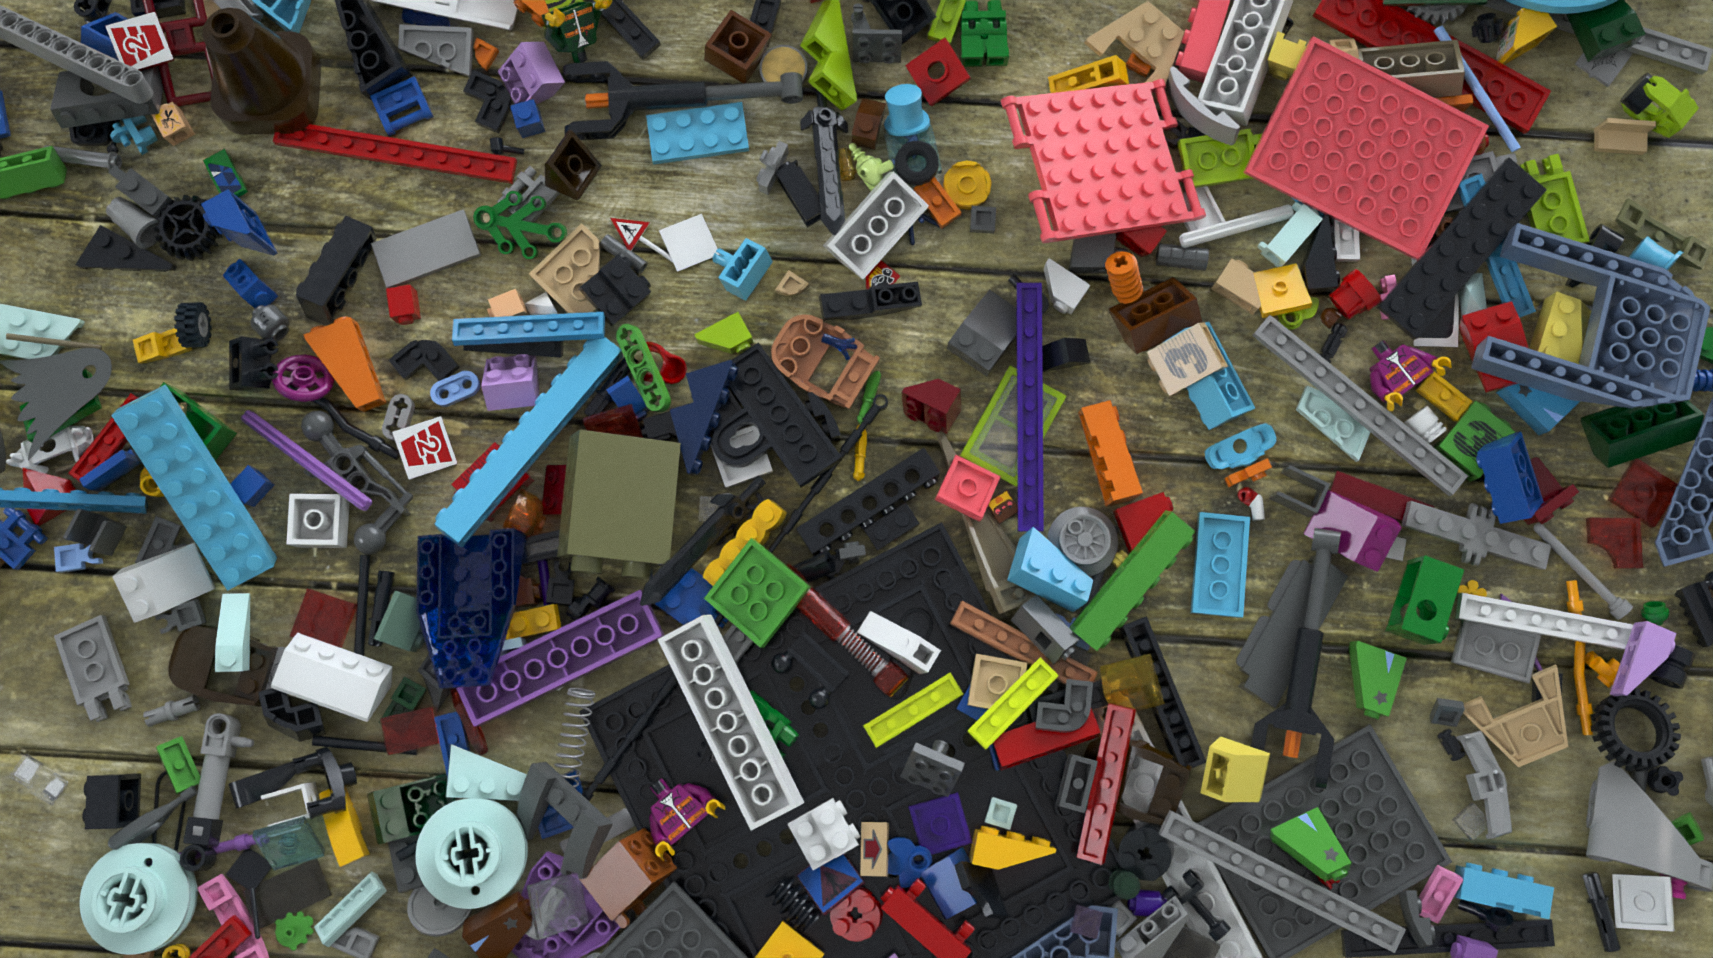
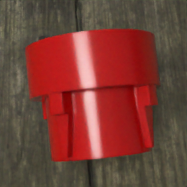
M1354 269L1342 278L1340 287L1329 295L1333 305L1347 320L1352 319L1355 315L1361 314L1365 310L1369 312L1382 302L1374 286L1357 269Z

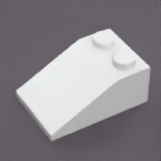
M195 542L124 567L112 576L134 623L160 614L215 589Z

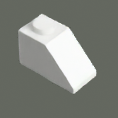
M1049 258L1044 266V273L1050 302L1054 304L1053 307L1063 314L1067 312L1071 315L1088 291L1090 285Z

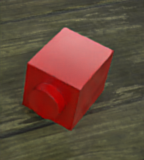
M404 285L386 289L389 315L392 320L400 325H409L414 323V320L421 319L418 294L413 286Z

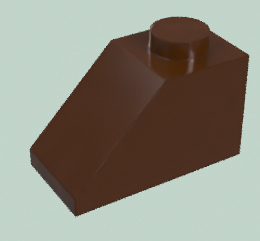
M862 98L853 126L852 143L859 147L876 149L886 103Z

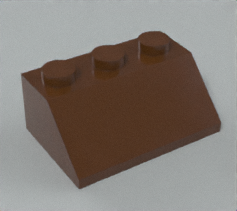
M1174 277L1144 291L1142 296L1133 303H1119L1108 309L1125 343L1136 354L1147 351L1149 348L1169 339L1185 328L1202 323L1197 298Z

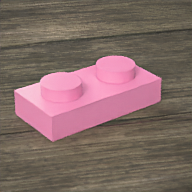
M1437 865L1418 897L1422 903V911L1419 915L1424 918H1430L1431 921L1438 924L1462 884L1463 878Z

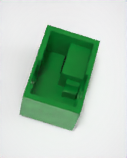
M163 382L161 386L166 384L177 403H187L186 417L216 461L237 433L184 392Z
M1425 555L1408 560L1385 631L1422 645L1441 643L1442 640H1445L1449 632L1447 623L1464 569ZM1408 604L1405 616L1402 619L1400 615L1401 608ZM1416 607L1419 609L1420 616L1417 615Z

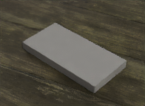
M464 209L371 243L386 288L407 284L481 256Z

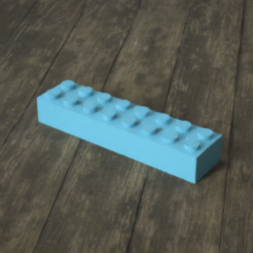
M166 384L118 408L111 415L227 591L274 567L277 560L276 554Z

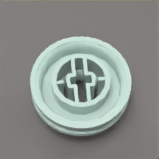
M468 798L449 803L431 816L419 835L416 846V866L419 877L426 889L436 899L449 906L474 909L492 904L507 895L518 883L524 872L528 858V843L524 829L518 818L508 808L495 801ZM467 834L470 837L471 849L478 848L479 856L472 858L474 873H472L471 858L464 859L463 850L469 849ZM456 839L457 847L452 848L449 855L451 844ZM450 859H452L454 865L460 866V872L456 871L451 865ZM474 886H478L480 888V893L478 895H474L472 893V888Z
M135 843L112 850L100 858L86 876L80 894L81 918L89 935L105 949L126 955L154 951L178 938L190 923L198 898L194 872L185 870L181 866V854L170 847L157 843ZM148 858H151L153 861L151 866L146 865Z

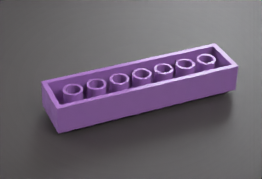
M638 590L453 679L473 726L478 727L491 722L665 636L651 605H640L643 591Z

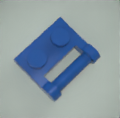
M415 76L370 95L389 137L396 134L395 131L424 118L428 120L434 117ZM418 104L420 105V110L390 122L389 117Z

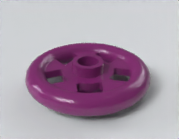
M306 354L293 355L283 359L276 365L279 371L273 372V374L279 373L275 379H272L275 389L282 396L300 402L314 401L322 398L330 392L335 381L318 357ZM299 364H306V365H310V367H309V366H305V365H302V366H298V365H299ZM285 371L292 372L290 378L284 377L283 373ZM322 372L324 377L317 379L315 373ZM292 384L293 386L299 389L295 391L290 389L288 386ZM314 385H316V386L318 387L317 389L312 390V391H309V390L307 389V388H311V387L314 386Z

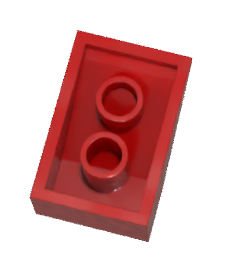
M1512 301L1465 314L1461 317L1459 331L1472 362L1477 345L1487 336L1529 348L1521 320ZM1477 371L1486 393L1518 384Z

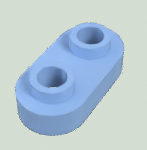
M471 371L459 372L436 382L430 390L431 399L439 406L448 407L474 396L480 389V380ZM467 381H471V382H472L471 387L468 388V389H465V387H464L465 383H466ZM448 391V397L443 399L441 397L442 393Z

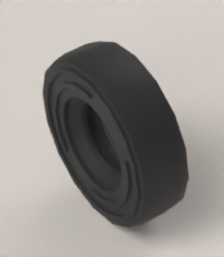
M911 141L904 144L898 150L895 157V170L898 176L910 185H923L930 182L936 175L939 167L938 155L935 149L923 141ZM913 155H921L926 160V167L919 172L912 171L907 165L908 159Z

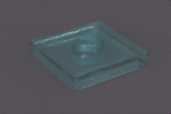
M305 816L253 831L252 838L273 870L320 858L325 854L323 845Z

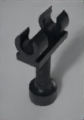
M1189 869L1182 877L1191 889L1183 896H1180L1177 890L1170 885L1164 890L1163 895L1168 901L1176 896L1182 905L1188 902L1209 925L1210 930L1208 934L1216 942L1225 936L1231 927L1224 919L1221 921L1216 920L1212 913L1196 897L1195 894L1204 887V883L1193 870Z

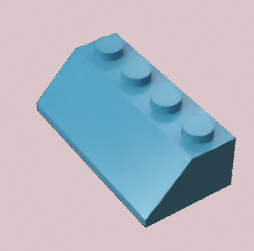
M1205 322L1228 367L1219 372H1214L1186 388L1189 392L1190 400L1195 403L1200 413L1202 422L1207 426L1208 430H1211L1255 409V406L1210 322ZM1185 328V329L1181 330L1180 332H1178L1177 334L1173 335L1172 337H1174V336L1178 335L1179 333H1181V332L1187 330L1188 328Z

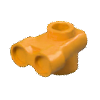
M1594 651L1588 652L1585 655V663L1599 674L1596 678L1610 688L1614 683L1620 663L1613 657L1606 663Z

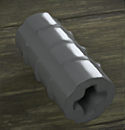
M1159 243L1156 253V265L1168 268L1175 267L1206 271L1209 249L1198 247L1183 248L1180 245H1172V243Z

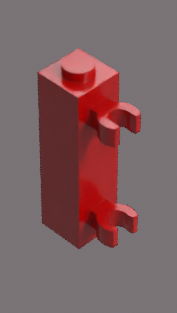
M919 878L913 882L907 891L899 885L894 889L889 887L880 898L883 901L881 909L937 958H966L970 954L971 949L964 941L975 930L974 926L965 920L954 934L915 900L926 887V884Z

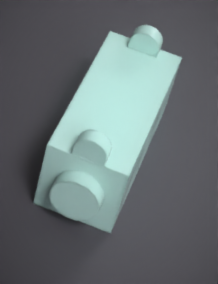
M1295 202L1292 205V209L1296 213L1268 245L1264 242L1259 243L1258 248L1262 251L1261 254L1276 267H1282L1323 220L1316 209Z

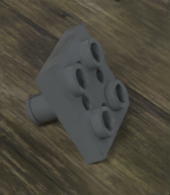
M934 741L932 749L915 743L900 777L912 784L930 789L935 794L949 797L965 763L946 755L949 745L944 741Z

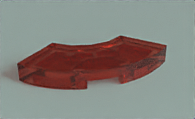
M457 689L450 690L453 706L465 727L468 740L479 756L487 753L488 746L481 726H473Z

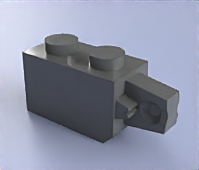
M114 165L108 172L119 180L115 186L118 190L155 218L161 217L160 210L165 211L167 208L166 203H174L173 199L132 168L125 173Z

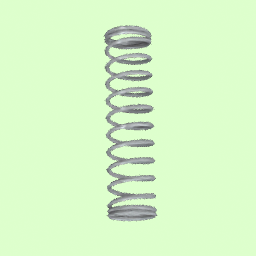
M569 688L567 694L591 701L590 704L569 702L565 704L567 706L583 708L590 713L582 715L563 714L565 716L581 718L587 721L588 724L574 725L562 723V726L576 727L585 731L586 734L572 735L560 733V736L577 738L583 741L584 744L570 745L558 743V746L575 748L581 751L582 754L574 756L563 753L556 754L558 757L575 759L580 764L574 766L561 763L554 764L556 767L570 768L578 772V775L574 776L560 774L563 778L575 781L577 784L573 785L574 788L579 785L575 778L581 775L577 767L583 765V762L578 757H582L585 754L579 747L587 744L581 738L588 735V731L583 727L588 726L590 721L585 717L592 714V711L587 706L594 704L592 699L596 695L595 692L582 688Z

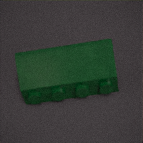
M1688 400L1638 408L1614 406L1581 417L1580 422L1593 454L1607 468L1696 440L1704 420V413Z

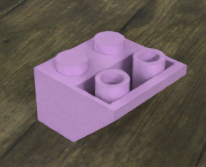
M521 42L498 70L514 104L532 99L535 100L536 104H539L553 97L565 83L544 42Z
M519 354L509 357L495 356L491 359H486L481 387L488 411L535 406V401L539 396L536 356Z

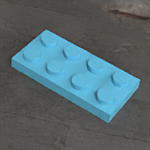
M742 102L646 115L653 164L749 151Z
M1205 512L1198 513L1190 613L1243 618L1250 517Z

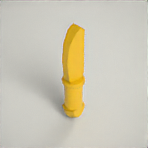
M864 429L861 438L855 445L853 477L856 481H861L865 476L866 429Z

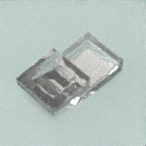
M27 753L23 755L8 776L30 789L29 793L50 805L56 802L68 785L64 778Z

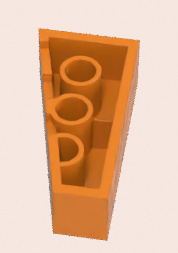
M1111 400L1082 407L1078 414L1105 506L1109 507L1135 500L1143 491L1126 446L1124 431L1120 429L1118 423L1119 414L1116 406H1112Z

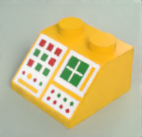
M1526 8L1520 9L1516 13L1517 16L1507 23L1508 27L1501 34L1496 61L1505 65L1537 47L1557 27L1548 13Z

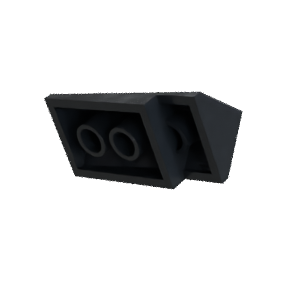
M870 0L890 30H902V45L927 28L937 18L927 0Z

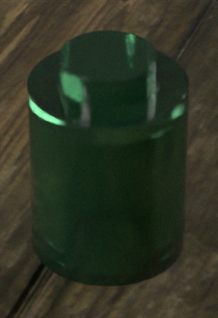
M1119 869L1111 874L1109 886L1113 893L1123 899H1132L1139 893L1140 882L1133 873Z

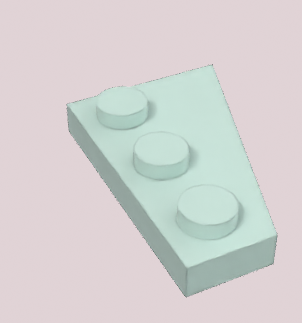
M451 744L446 797L519 801L527 774Z

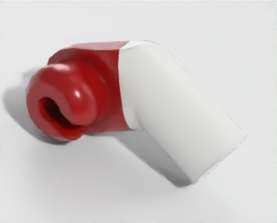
M1249 487L1240 489L1237 494L1238 499L1251 508L1252 521L1264 520L1262 496Z

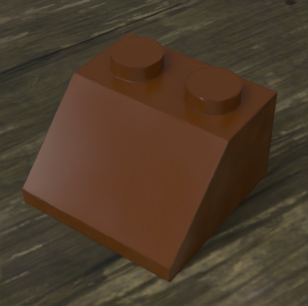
M730 10L705 44L704 60L745 84L757 69L772 38V34Z

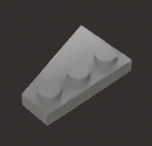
M399 24L398 49L470 77L472 73L474 30L468 27Z

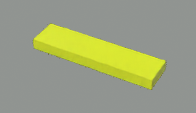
M1040 657L967 732L986 750L1059 675Z
M950 672L863 726L877 748L964 694Z

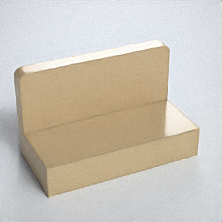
M1607 118L1594 129V151L1643 155L1647 152L1648 132L1656 127V121Z

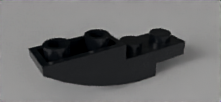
M918 282L871 286L866 290L820 294L819 296L823 321L835 319L848 321L870 318L922 306Z

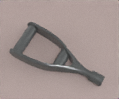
M191 785L180 793L181 796L138 817L111 836L108 840V846L113 850H117L124 845L141 843L158 830L181 803L187 802L198 792L197 789Z

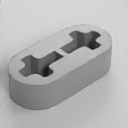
M395 395L391 399L386 412L382 432L386 438L395 441L393 433L389 431L390 427H395L397 423V427L403 429L409 427L412 420L415 404L407 395ZM404 400L408 407L407 409L403 408L400 413L397 404L402 403Z

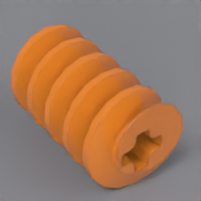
M1124 251L1111 254L1105 262V267L1112 293L1120 303H1133L1143 293V284L1137 259L1131 253Z

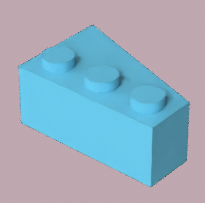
M251 0L264 15L285 31L300 33L311 0Z
M1034 527L1019 538L1008 581L1071 612L1076 611L1088 602L1093 580Z
M1467 862L1466 867L1456 865L1455 873L1463 878V882L1457 890L1455 898L1512 910L1518 913L1530 914L1540 918H1550L1554 887L1534 883V877L1517 874L1516 879L1508 877V871L1492 868L1491 873L1482 871L1483 866Z

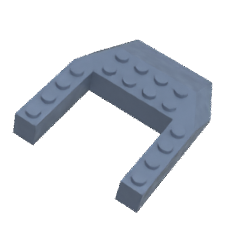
M1519 223L1508 232L1503 242L1500 257L1597 287L1579 364L1487 336L1476 347L1471 369L1574 401L1638 408L1690 400L1711 308L1707 303L1695 297L1688 287L1679 285L1671 278L1673 275L1665 268Z

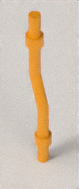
M1577 580L1566 581L1569 599L1566 602L1567 611L1582 615L1581 611L1584 610L1583 600L1579 598ZM1575 641L1573 674L1578 704H1575L1576 713L1580 715L1582 735H1593L1590 727L1592 725L1591 714H1593L1592 703H1589L1585 680L1586 643Z

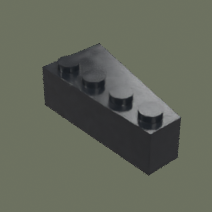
M345 216L343 221L336 225L334 235L329 242L324 244L317 262L312 263L308 276L296 289V297L306 318L325 326L334 323L333 317L337 309L342 310L346 303L344 297L347 288H353L357 281L358 266H364L372 250L371 243L377 240L372 226Z

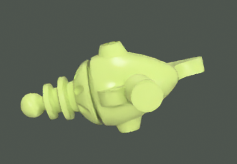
M855 143L849 144V150L853 151L851 154L854 156L853 160L857 161V173L869 190L872 191L883 179V174L892 170L894 165L891 160L882 163L880 158L865 155L866 152H861V147L857 148Z

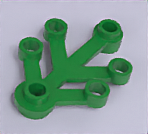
M518 191L508 192L506 198L493 207L484 205L475 210L473 215L475 225L479 229L489 231L498 244V250L502 254H511L515 249V245L511 240L505 239L498 226L507 227L521 248L523 257L526 259L536 258L538 256V248L529 243L522 231L546 235L548 240L555 243L562 242L567 237V229L562 223L543 225L523 220L533 212L541 211L546 207V200L542 196H533L528 204L509 217L499 215L510 206H518L522 203L523 197ZM512 194H516L518 197L516 203L511 201ZM536 199H540L542 202L539 208L534 204ZM485 213L490 216V220L487 223L483 220ZM556 228H559L562 232L560 237H556L554 234ZM505 242L510 245V249L507 252L503 249ZM529 247L534 251L531 257L526 252Z

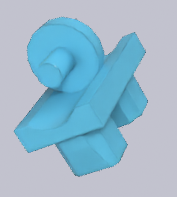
M145 116L122 119L125 126H121L119 122L114 123L113 127L115 130L110 134L113 142H122L125 147L131 144L129 139L132 137L141 155L148 152L146 146L158 140L151 126L137 131L135 126L147 122Z

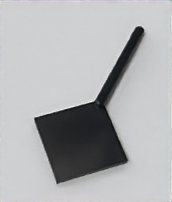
M249 848L242 852L225 875L250 891L255 938L259 939L260 928L255 889L274 864Z

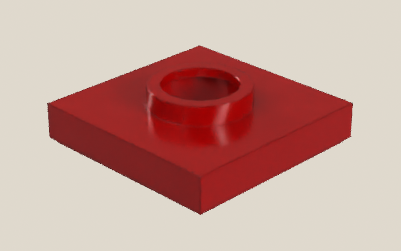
M946 37L905 65L931 107L971 80L970 75ZM941 62L945 67L944 75L939 79L931 78L928 74L929 67L931 68L934 64Z

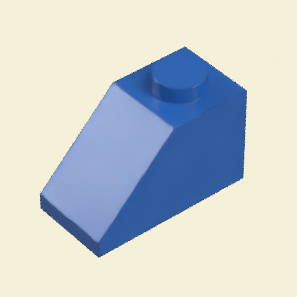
M628 376L606 389L629 423L633 421L638 423L647 417V412L650 409L647 408L642 396Z

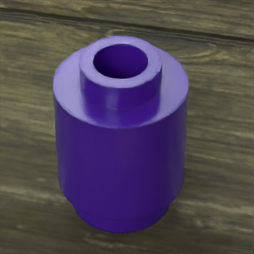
M1138 889L1128 895L1127 907L1128 910H1132L1133 916L1148 917L1164 905L1167 899L1160 891Z

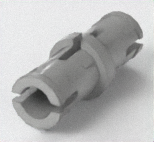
M192 695L176 702L168 701L165 703V706L145 711L143 717H149V719L144 721L148 727H152L167 720H178L179 716L200 710V704L195 705V703L199 702V699L196 695Z

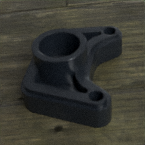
M114 120L69 127L71 141L77 146H106L111 142L110 134L113 131Z

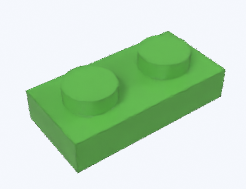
M182 736L156 746L158 755L176 795L182 793L191 785L194 787L199 785V772Z

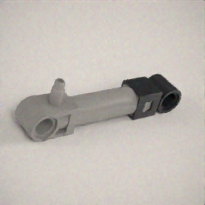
M214 714L208 718L205 724L200 754H205L193 817H188L183 843L192 845L185 847L180 855L181 866L188 871H207L215 865L216 852L211 846H218L223 820H219L230 758H235L237 747L254 746L253 739L239 737L241 724L236 717L230 715ZM223 722H226V729L221 733L220 726ZM200 852L201 861L197 864L195 857Z

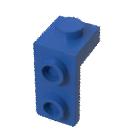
M241 259L231 264L223 274V277L235 291L254 308L260 305H270L278 297Z

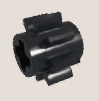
M1495 13L1479 15L1477 21H1474V25L1471 26L1472 37H1478L1480 43L1496 41L1499 38L1498 35H1501L1502 30H1504L1503 18L1497 19Z

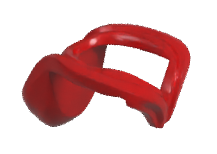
M646 342L650 352L660 354L663 359L660 375L664 383L676 384L685 377V373H687L684 359L669 353L657 343ZM646 373L644 381L652 382L653 375Z

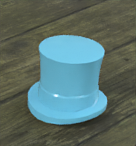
M901 84L892 87L886 92L885 99L889 115L884 122V128L889 135L910 136L924 132L929 128V115L922 110V91L916 85Z
M1647 236L1633 250L1629 258L1669 270L1684 252L1678 251L1676 254H1673Z

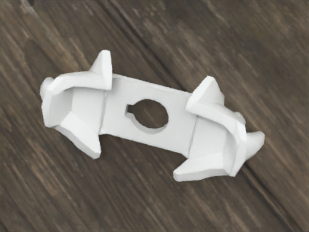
M71 425L47 439L55 440L56 446L53 451L45 452L40 447L30 460H28V455L32 443L27 439L21 443V448L17 453L10 454L11 459H7L6 463L10 466L19 467L22 470L26 468L47 473L49 468L41 466L39 463L68 451H72L74 460L77 462L83 452L94 441L93 431L90 427Z

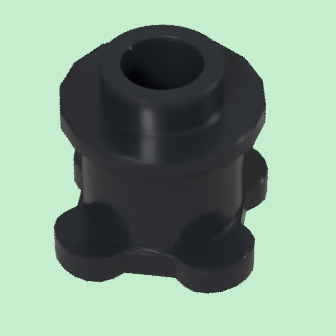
M1660 766L1648 772L1647 785L1656 793L1667 792L1670 796H1676L1679 794V784L1684 778L1680 771H1671L1667 766Z

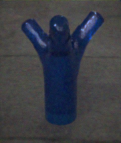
M827 333L823 334L822 343L835 347L844 355L846 361L850 360L847 349H857V345L852 344L855 342L854 338L840 339Z

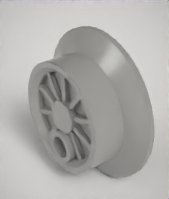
M1075 507L1061 513L1051 524L1047 539L1088 576L1096 575L1105 570L1114 560L1118 548L1117 532L1112 522L1100 511L1089 507Z

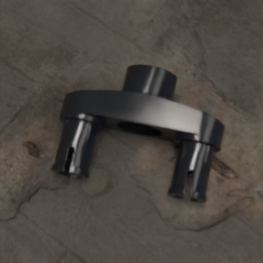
M323 747L315 750V753L292 759L296 775L316 768L323 769L331 793L330 797L306 803L310 819L332 812L337 814L346 811L344 788L357 784L352 762L338 766L328 747Z

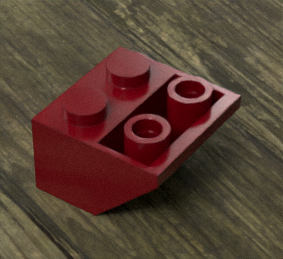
M939 378L905 387L901 392L903 412L906 417L912 421L917 422L919 420L927 424L935 432L941 431L948 434L961 412V389Z

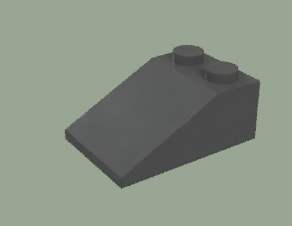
M989 289L949 340L947 349L987 377L1016 338V307Z

